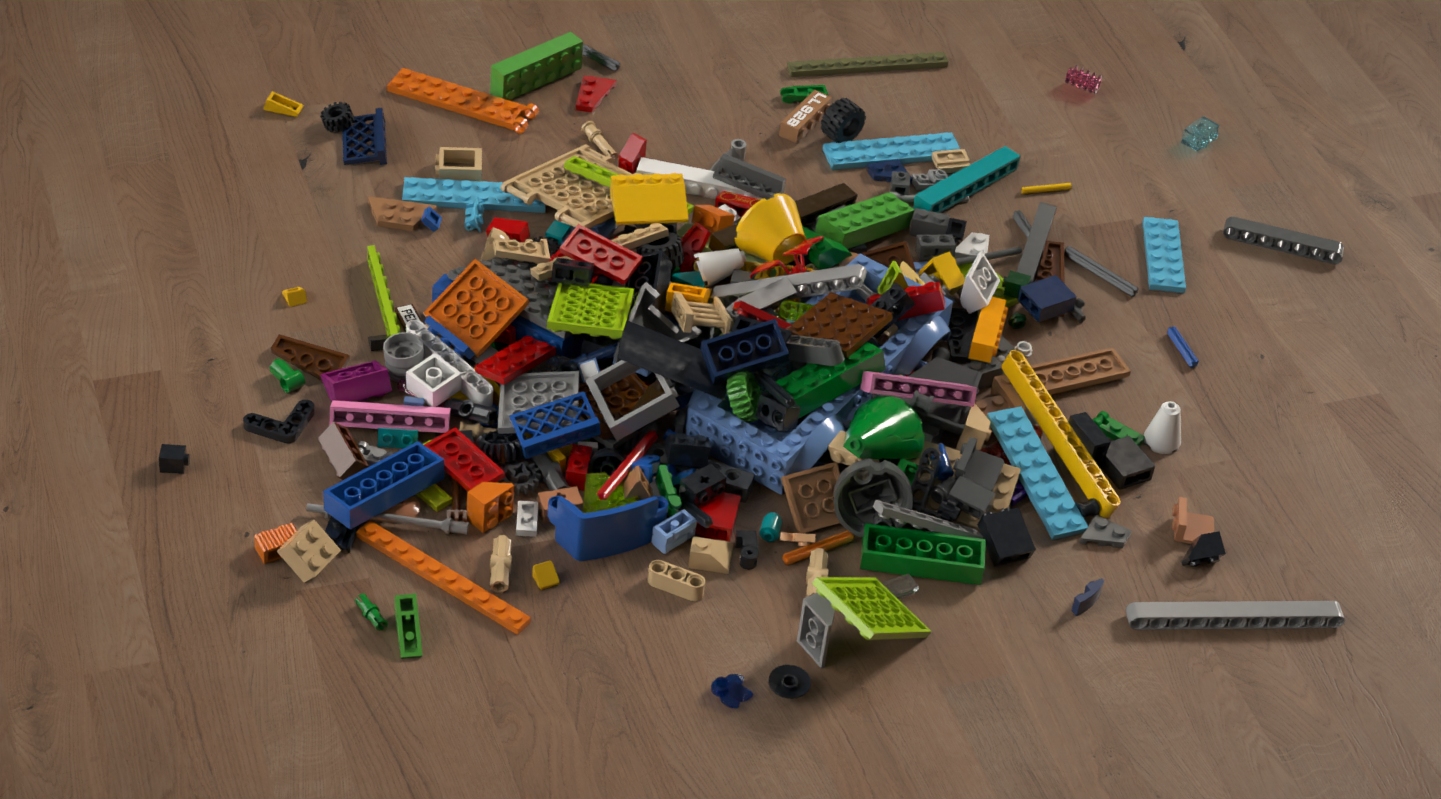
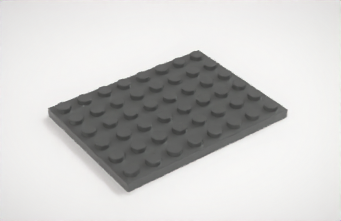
M499 257L481 261L480 263L529 300V305L519 315L546 329L559 282H552L551 277L542 281L533 277L530 268L538 265L534 262H520L514 259H501ZM467 266L450 270L448 278L454 281ZM547 329L562 338L576 335L570 331L554 332L551 329Z

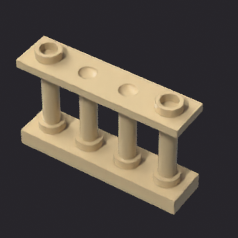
M674 292L671 311L683 332L691 333L692 327H695V325L720 328L723 334L731 331L733 320L718 297H714L713 304L688 302L682 293Z

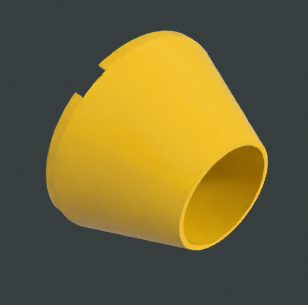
M779 193L773 194L774 197L768 200L765 198L761 199L743 215L736 228L738 233L735 243L745 253L766 261L779 259L786 265L795 259L793 254L783 256V253L805 241L806 237L795 201L789 195Z

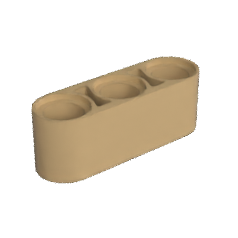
M654 560L649 564L648 583L651 586L690 601H699L703 598L705 578L702 575L662 560Z

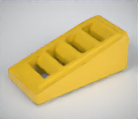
M272 91L265 102L264 110L298 117L304 105Z

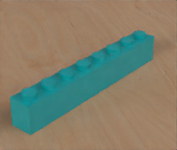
M1004 146L955 174L929 186L927 189L918 192L914 197L913 209H924L940 213L962 201L967 196H971L1016 171L1021 156Z

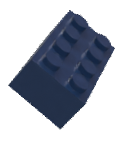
M776 319L711 338L701 343V352L713 385L727 381V379L738 372L748 371L753 373L785 363L789 356Z

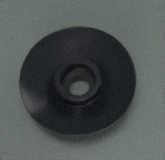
M795 665L778 666L769 675L768 682L771 690L783 698H800L807 694L811 687L809 674L804 669Z

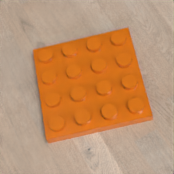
M474 259L423 313L426 317L431 316L469 346L476 357H479L530 302L499 276Z

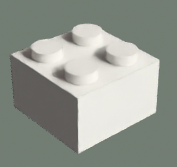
M434 353L406 372V388L418 398H424V402L430 407H436L462 389L461 372Z

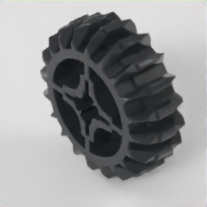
M498 430L489 431V433H484L476 439L475 445L494 463L507 464L508 462H515L525 457L516 433L498 434ZM524 435L523 439L527 440V436Z

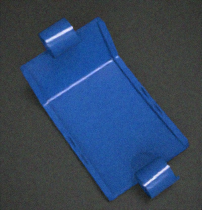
M553 496L548 501L547 515L549 521L556 526L555 541L574 559L587 561L621 554L652 542L653 527L667 519L668 501L664 497L654 496L608 510L583 513L564 497Z

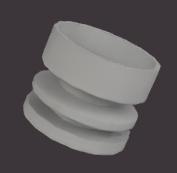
M401 332L393 334L384 342L383 352L389 378L394 382L406 383V372L425 360L422 339L416 334Z

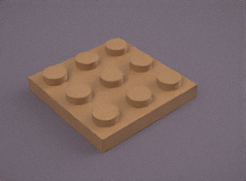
M837 462L781 477L797 533L804 534L840 523L834 508V487L840 476Z

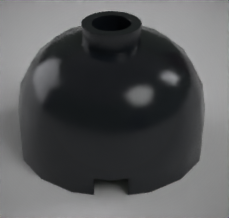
M609 447L595 452L588 467L591 480H594L598 483V486L602 487L626 459L624 454L615 448Z

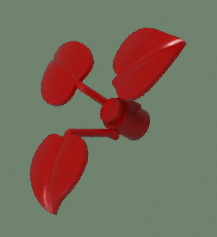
M818 236L807 239L793 249L783 253V256L794 255L796 265L791 267V272L778 259L758 266L751 273L750 278L755 273L771 269L774 266H781L788 275L806 272L803 254L807 255L809 248L818 241L823 242L824 237ZM797 254H800L801 264L799 263Z

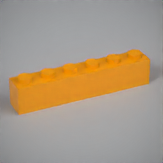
M992 297L988 306L981 308L971 343L969 359L991 363L992 357H996L1008 312V307L1005 306V299Z

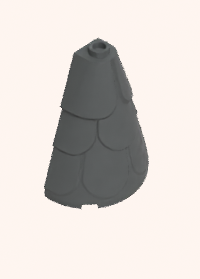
M645 282L639 290L628 321L686 344L694 341L703 333L696 326L692 327L691 333L683 332L682 329L675 326L652 305L660 294ZM621 338L619 339L618 346L614 355L616 363L620 361V359H618L617 356Z

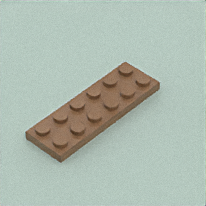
M1113 347L1031 366L1050 395L1130 376L1131 372Z

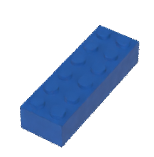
M417 441L324 490V510L343 525L352 529L443 480L444 459Z

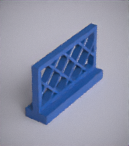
M584 391L509 415L525 459L601 434L598 418L595 417ZM583 399L584 403L581 408L573 405L574 401ZM559 406L565 407L562 414L555 412L554 409ZM570 409L578 412L575 418L567 416ZM543 412L547 415L545 416L544 420L536 418V414ZM582 414L588 415L591 418L585 421L579 420ZM551 415L559 418L557 424L547 422ZM524 418L528 421L525 426L517 424L516 420ZM563 420L572 422L570 426H560ZM535 422L541 425L538 430L529 428L530 424ZM544 426L553 428L551 432H541ZM526 432L534 435L533 438L523 439Z

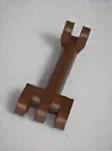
M450 475V481H452V510H446V519L454 518L455 521H459V518H462V522H467V510H461L460 484Z

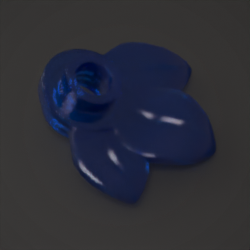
M729 674L726 677H718L711 684L712 693L720 697L721 702L730 708H739L740 702H745L753 696V693L742 685L744 681L743 675Z

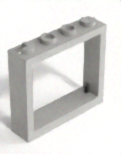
M620 360L585 381L611 432L618 441L679 407L675 399L678 394L674 387L670 389L672 383L669 378L655 373L665 394L618 420H615L601 390L636 372L641 367Z

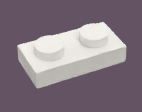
M518 501L516 536L536 537L538 502Z

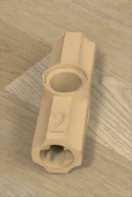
M499 535L497 538H494L493 554H491L490 589L494 590L495 593H503L508 590L509 574H511V539L505 535Z
M816 548L810 554V563L806 576V597L817 593V588L812 584L816 577H828V553L822 548Z

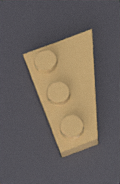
M526 239L522 243L516 240H495L494 242L495 257L514 259L520 262H534L536 264L550 261L547 239H541L540 242H533L532 239Z

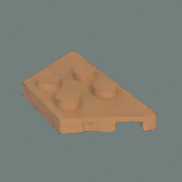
M368 196V205L371 206L373 217H375L376 224L379 227L414 231L423 223L421 218L424 210L430 206L436 212L437 205Z

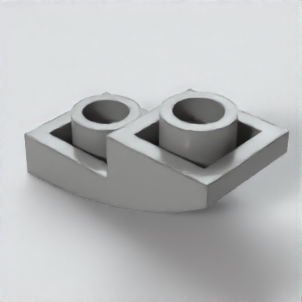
M929 169L927 175H911L912 184L916 190H925L929 186L948 177L946 172L941 169Z

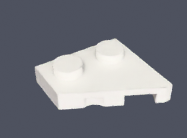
M972 232L956 247L955 258L978 255L981 251L987 253L989 235Z

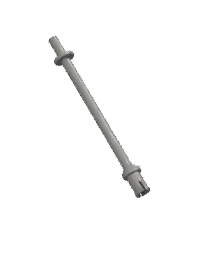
M307 503L306 511L325 514V519H329L330 514L324 510V505ZM380 513L369 519L442 529L445 534L451 532L468 535L469 522L453 521L451 518L438 521Z

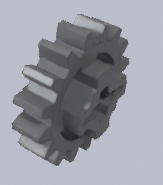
M517 460V462H510L509 464L503 463V467H500L505 472V478L498 481V483H512L517 496H520L522 492L528 495V491L534 492L535 487H539V468H535L534 463L529 465L528 460L524 462Z

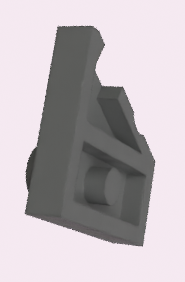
M1095 515L1081 536L1080 543L1086 544L1087 541L1098 542V546L1123 548L1130 538L1132 530Z

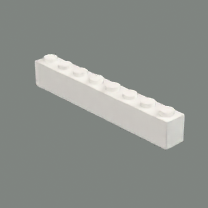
M641 157L637 167V172H641L643 175L655 173L683 174L685 191L688 194L715 199L721 192L727 191L763 199L714 179L713 173L715 171ZM721 173L723 176H728L726 173ZM767 192L768 194H770V195H772V196H773V194H775V193H773V192Z

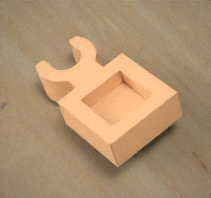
M781 532L779 541L798 542V546H806L810 543H815L816 534Z

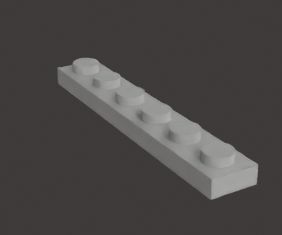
M876 500L873 505L878 515L887 520L893 518L901 524L906 525V523H910L915 528L923 529L924 527L934 533L941 532L949 535L983 539V536L974 528Z

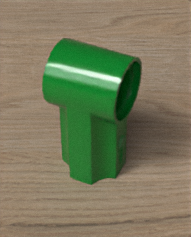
M280 358L275 359L269 366L270 372L280 381L284 392L289 393L305 385V378L301 371H294L284 360Z

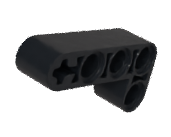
M928 448L922 454L911 486L912 510L940 518L937 512L926 508L942 461L936 449ZM934 455L936 460H932L930 464L928 457ZM923 473L931 475L928 481L920 480ZM918 491L924 492V497L921 500L914 499V495Z

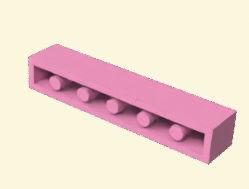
M863 371L860 390L868 393L911 399L915 390H917L922 395L934 396L933 402L974 407L977 392L976 387L965 384Z
M332 401L329 426L334 421L344 427L389 428L445 433L449 431L451 408Z

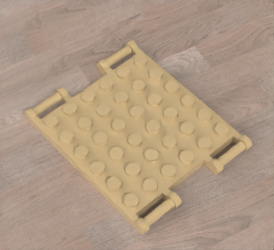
M585 144L503 182L500 189L505 193H510L522 199L528 205H531L537 199L545 205L558 210L555 214L556 220L564 221L575 228L580 224L590 229L614 217L610 187L603 186L594 180H588L582 175L572 173L564 168V162L576 156L619 175H643V173L636 172L631 174L613 165L614 159L612 157L604 156Z

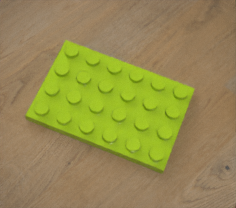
M559 283L546 329H551L554 332L570 331L573 334L587 333L594 337L603 335L609 336L612 339H619L622 337L626 320L629 317L634 289L592 283L588 287Z
M816 577L812 583L817 588V593L827 598L831 602V606L836 611L841 612L849 624L856 626L860 630V635L867 640L927 638L932 632L875 577Z

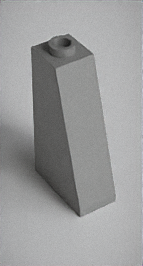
M785 277L738 298L735 302L743 301L763 311L769 307L775 310L796 294L797 291L788 277ZM735 302L726 308L734 322L738 317V312L732 309Z

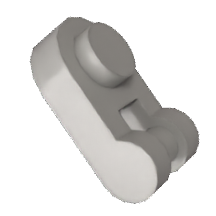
M359 441L357 444L369 466L379 462V458L387 453L386 450L369 446L365 441Z

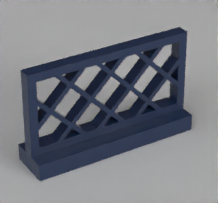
M376 108L375 114L354 116L353 123L355 124L349 126L348 129L344 128L343 131L344 165L378 160L380 165L387 164L386 123L383 108ZM373 120V121H372L371 123H369V124L365 123L366 121ZM360 126L364 127V128H363L362 130H360V131L357 130V128L360 127ZM369 130H370V131H373V132H372L371 134H369V135L366 134V132L369 131ZM351 133L355 134L353 137L348 136ZM360 137L364 138L362 141L357 140ZM369 141L373 142L371 145H366ZM352 143L355 144L353 148L348 147ZM361 147L364 148L362 152L357 151ZM369 152H372V153H374L375 155H368V156H367L366 154L369 153ZM352 154L356 155L353 158H348Z

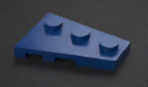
M428 316L424 321L429 326L427 330L435 337H440V340L448 347L451 345L455 348L454 351L460 357L466 356L471 359L475 355L469 346L431 316Z

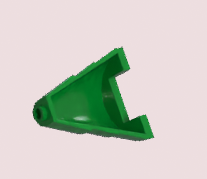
M886 395L874 397L860 405L855 411L853 420L846 432L843 447L860 459H916L923 450L925 434H923L921 426L922 421L914 408L904 400Z

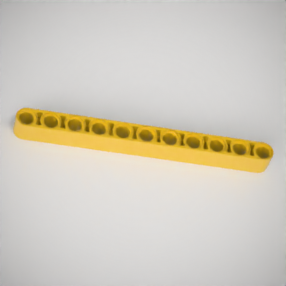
M1016 350L1010 351L1001 365L1002 370L1087 498H1095L1100 507L1099 515L1104 518H1110L1120 505V498L1024 355Z

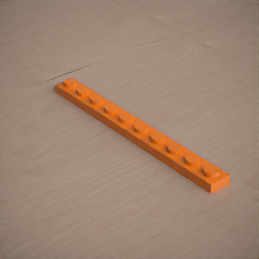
M371 520L356 531V537L513 633L518 635L531 623L530 616Z

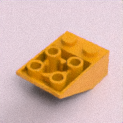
M670 283L666 295L665 311L672 313L674 292L682 293L688 302L708 303L713 289Z

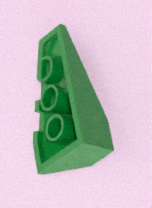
M803 227L806 240L823 236ZM823 236V242L818 241L809 248L807 255H805L819 270L828 269L852 256L842 244Z

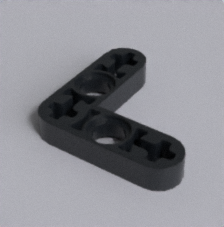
M306 399L299 401L284 422L256 413H249L243 418L244 429L250 433L282 443H293L298 439L315 413L314 403ZM293 420H301L302 422H300V423H293L292 421H293ZM270 426L275 427V429L273 430H267L265 428Z

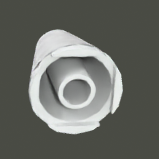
M739 248L694 254V257H699L700 260L696 263L704 282H708V285H705L706 288H711L731 275L734 269L739 270L745 266L744 262L747 261L744 251H739Z
M1175 402L1163 403L1144 432V444H1148L1153 452L1171 454L1172 451L1178 450L1181 445V409Z

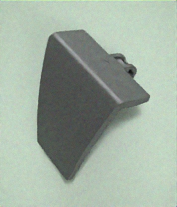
M936 357L908 377L965 384L977 388L982 373ZM915 390L912 399L897 397L911 405L923 423L961 436L971 406L933 402L934 396L922 395L917 390ZM872 393L871 399L874 398V397L885 396V395H881V394L877 395V394H873V393Z

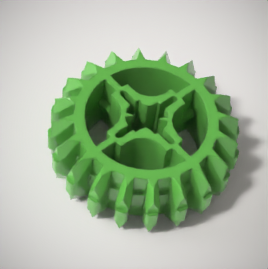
M738 372L727 379L728 384L726 387L728 389L727 394L731 404L730 407H732L733 413L736 414L737 418L746 423L755 422L759 419L755 416L759 397L762 394L760 386L751 372Z

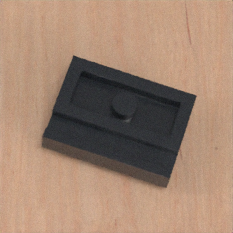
M330 516L325 532L341 551L347 550V553H350L360 524L349 529L333 516Z

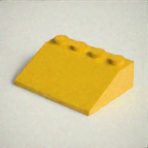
M655 173L650 175L620 174L611 176L610 196L616 225L686 223L689 221L683 174Z

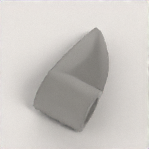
M742 139L733 140L731 142V149L725 154L744 161L746 142ZM721 157L711 167L710 171H716L720 167Z

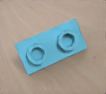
M474 197V202L466 205L464 227L468 231L477 228L479 233H481L482 224H484L482 217L484 206L482 203H479L477 197Z

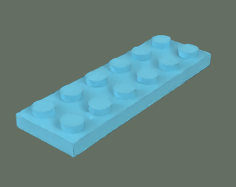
M1144 217L1142 224L1149 290L1185 293L1186 283L1178 220Z

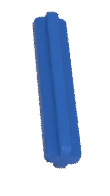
M1175 326L1169 327L1167 334L1189 367L1198 366L1199 360Z

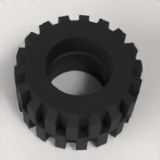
M838 99L827 108L823 115L821 130L836 143L853 141L865 125L866 113L850 99Z
M669 233V236L636 247L637 254L639 255L663 250L672 262V269L678 267L684 261L681 238L675 233Z

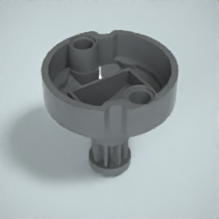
M864 459L851 464L840 474L834 487V508L838 520L848 531L863 537L865 523L879 525L884 522L889 527L901 528L904 525L893 518L887 520L880 517L873 508L875 501L879 500L912 510L911 485L905 473L898 466L886 460L877 463L873 462L872 459Z

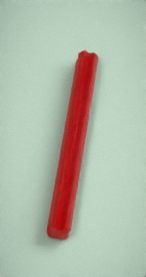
M648 431L597 492L599 500L608 499L631 471V464L643 457L658 439L656 431Z

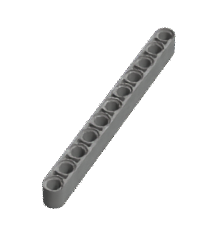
M1337 601L1133 602L1125 608L1129 626L1135 630L1338 628L1345 623L1341 606Z

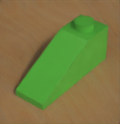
M416 593L395 595L394 610L401 658L422 657Z

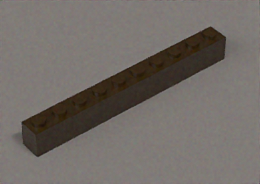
M845 183L796 200L795 203L802 226L807 227L815 224L819 215L843 205L855 204L858 194ZM738 224L712 233L708 247L712 251L738 248L735 243Z

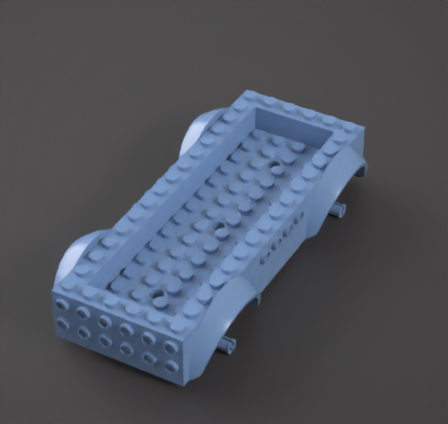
M859 254L848 265L860 264L864 266L867 274L863 285L873 293H878L877 288L888 268ZM904 276L908 284V287L922 286L921 284ZM857 289L836 292L838 295L866 304L867 302L857 294ZM828 294L800 298L796 312L790 314L786 322H795ZM944 296L945 310L897 320L894 323L899 330L883 345L878 343V348L882 349L884 353L886 368L881 373L901 374L903 376L908 374V377L913 369L918 370L927 364V362L922 361V358L940 339L947 341L951 335L948 325L953 305L952 300ZM788 360L785 363L762 370L776 382L787 376ZM758 382V385L760 386L761 393H763V391H767V389H765V388ZM861 384L818 407L809 416L804 415V420L796 429L780 432L776 428H771L764 424L761 419L746 423L737 418L736 414L733 413L732 407H730L727 387L725 400L694 389L687 409L686 435L709 437L711 446L709 455L728 466L755 474V481L782 495L785 490L781 477L826 465L819 461V458L827 451L828 445L840 431H848V428L845 429L843 423L853 420L855 411L860 405L871 399L872 393L860 390Z

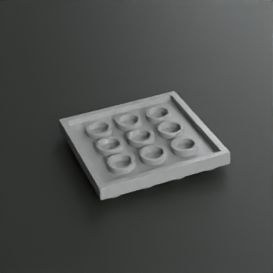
M579 371L523 373L507 384H501L498 434L516 433L509 415L579 393ZM579 400L574 401L573 405L578 407ZM556 407L554 411L562 414L565 407ZM570 409L567 416L575 418L578 412ZM540 412L535 417L544 420L547 414ZM551 415L547 422L557 424L559 418ZM524 418L516 420L517 424L525 426L528 421ZM563 420L560 426L567 427L572 422ZM532 422L529 428L538 430L541 424ZM544 426L541 432H551L553 428Z

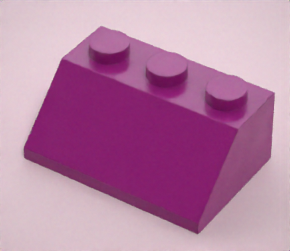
M375 360L320 374L331 402H361L367 400L368 397H381L386 392L392 391L388 369Z

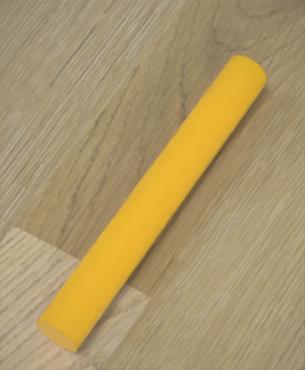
M1071 183L1022 187L1021 193L1070 190L1072 185Z

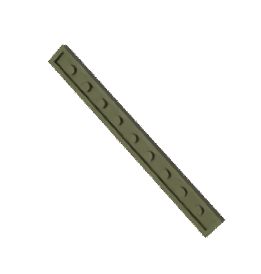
M945 52L794 61L787 62V69L791 77L940 68L948 67L949 61Z

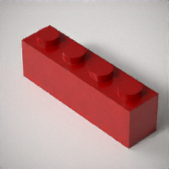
M928 282L922 286L906 288L905 291L914 301L915 305L898 320L945 310V298L940 282ZM874 294L867 298L866 304H873L882 295Z

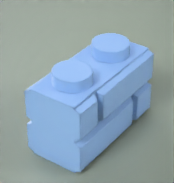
M685 509L681 510L653 527L652 544L663 554H666L684 543L687 539L695 536L697 520Z

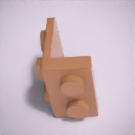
M1179 497L1177 504H1174L1172 508V516H1174L1172 522L1174 541L1192 544L1194 539L1201 534L1214 532V518L1208 515L1188 513L1187 498Z

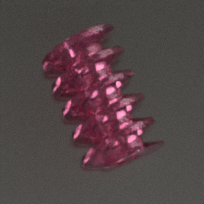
M1076 65L1074 69L1070 67L1065 83H1071L1072 86L1076 85L1077 88H1082L1084 91L1088 90L1089 93L1094 92L1096 94L1102 83V75L1100 74L1096 78V72H1094L1090 76V70L1084 73V68L1082 67L1078 71V65Z

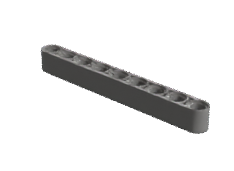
M855 264L720 285L713 288L709 304H713L714 297H718L721 303L728 307L738 298L785 277H788L797 291L788 300L829 294L830 292L856 290L863 286L867 270L864 266Z

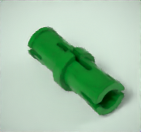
M366 594L358 595L362 601L356 597L355 603L363 611V616L371 621L377 631L384 629L380 623L387 627L388 621L380 614L378 606L372 604Z

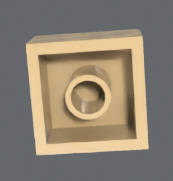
M314 519L301 526L277 550L279 555L303 582L317 576L341 551Z

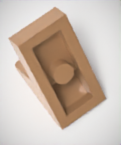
M635 466L623 483L624 498L628 499L638 496L640 500L653 497V489L640 467Z

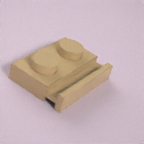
M965 149L932 152V160L935 167L944 170L946 173L958 172L971 165Z

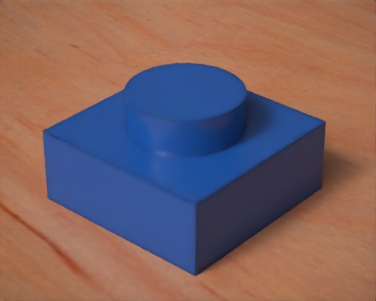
M429 206L424 210L421 221L433 232L439 229L442 217Z

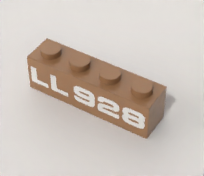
M814 90L781 121L779 136L795 143L804 138L810 130H813L818 122H821L827 108L831 105L832 97Z

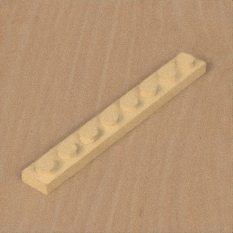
M654 223L650 227L637 229L630 234L620 235L611 241L630 250L669 236V232L660 223ZM568 256L558 257V258H565V259H571V260H573L572 258H570V257H568ZM557 258L530 268L531 275L539 281L552 277L553 262Z

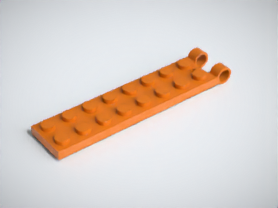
M402 68L387 85L388 92L505 127L517 133H523L528 127L527 120L521 116L532 120L539 113V108L535 104L530 103L525 106Z

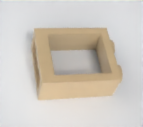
M440 147L439 154H436L435 175L439 176V179L481 181L482 148ZM444 163H474V167L444 166Z

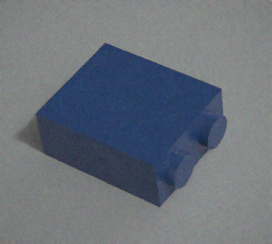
M1054 275L1021 286L1018 302L1037 322H1041L1073 311L1077 296L1063 281Z

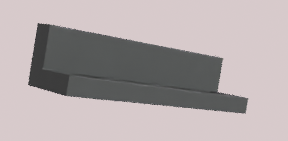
M727 154L721 156L720 167L713 173L714 179L766 200L774 197L767 192L783 194L785 190L786 178ZM721 173H726L728 176H723Z

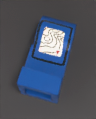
M645 455L631 464V472L635 466H639L650 484L653 482V476H656L658 466L660 465V457L657 455Z

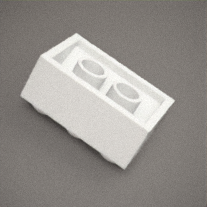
M982 251L978 253L965 278L960 296L961 304L969 314L988 306L1000 282L999 277Z

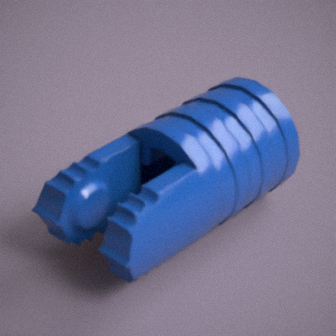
M943 443L938 444L939 451L942 453L940 455L942 461L937 479L941 481L954 475ZM932 455V457H929L931 461L936 460L934 455Z

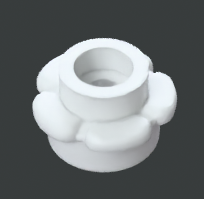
M1021 341L1014 349L1022 353L1025 358L1032 355V346L1028 342Z

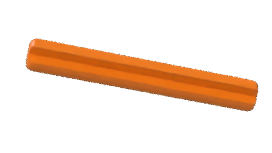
M848 530L784 553L782 560L785 565L798 562L810 557L811 551L816 548H822L824 551L852 542L854 535Z

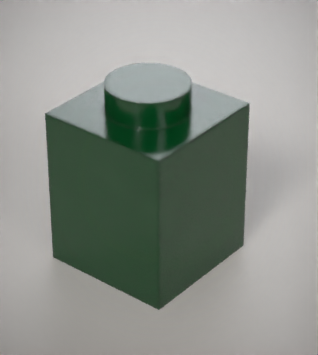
M1010 270L1008 277L1004 276L1002 287L1005 288L1003 295L1018 299L1020 287L1029 284L1031 276Z

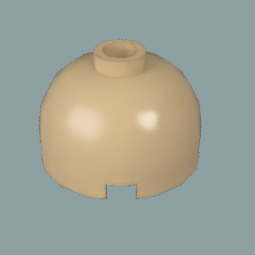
M493 227L487 238L480 261L495 258L493 248L495 240H510L509 236L505 232Z

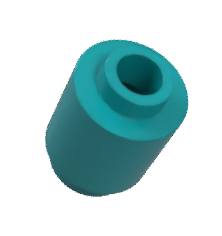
M774 512L764 516L759 535L763 540L774 542L779 538L782 527L781 516Z

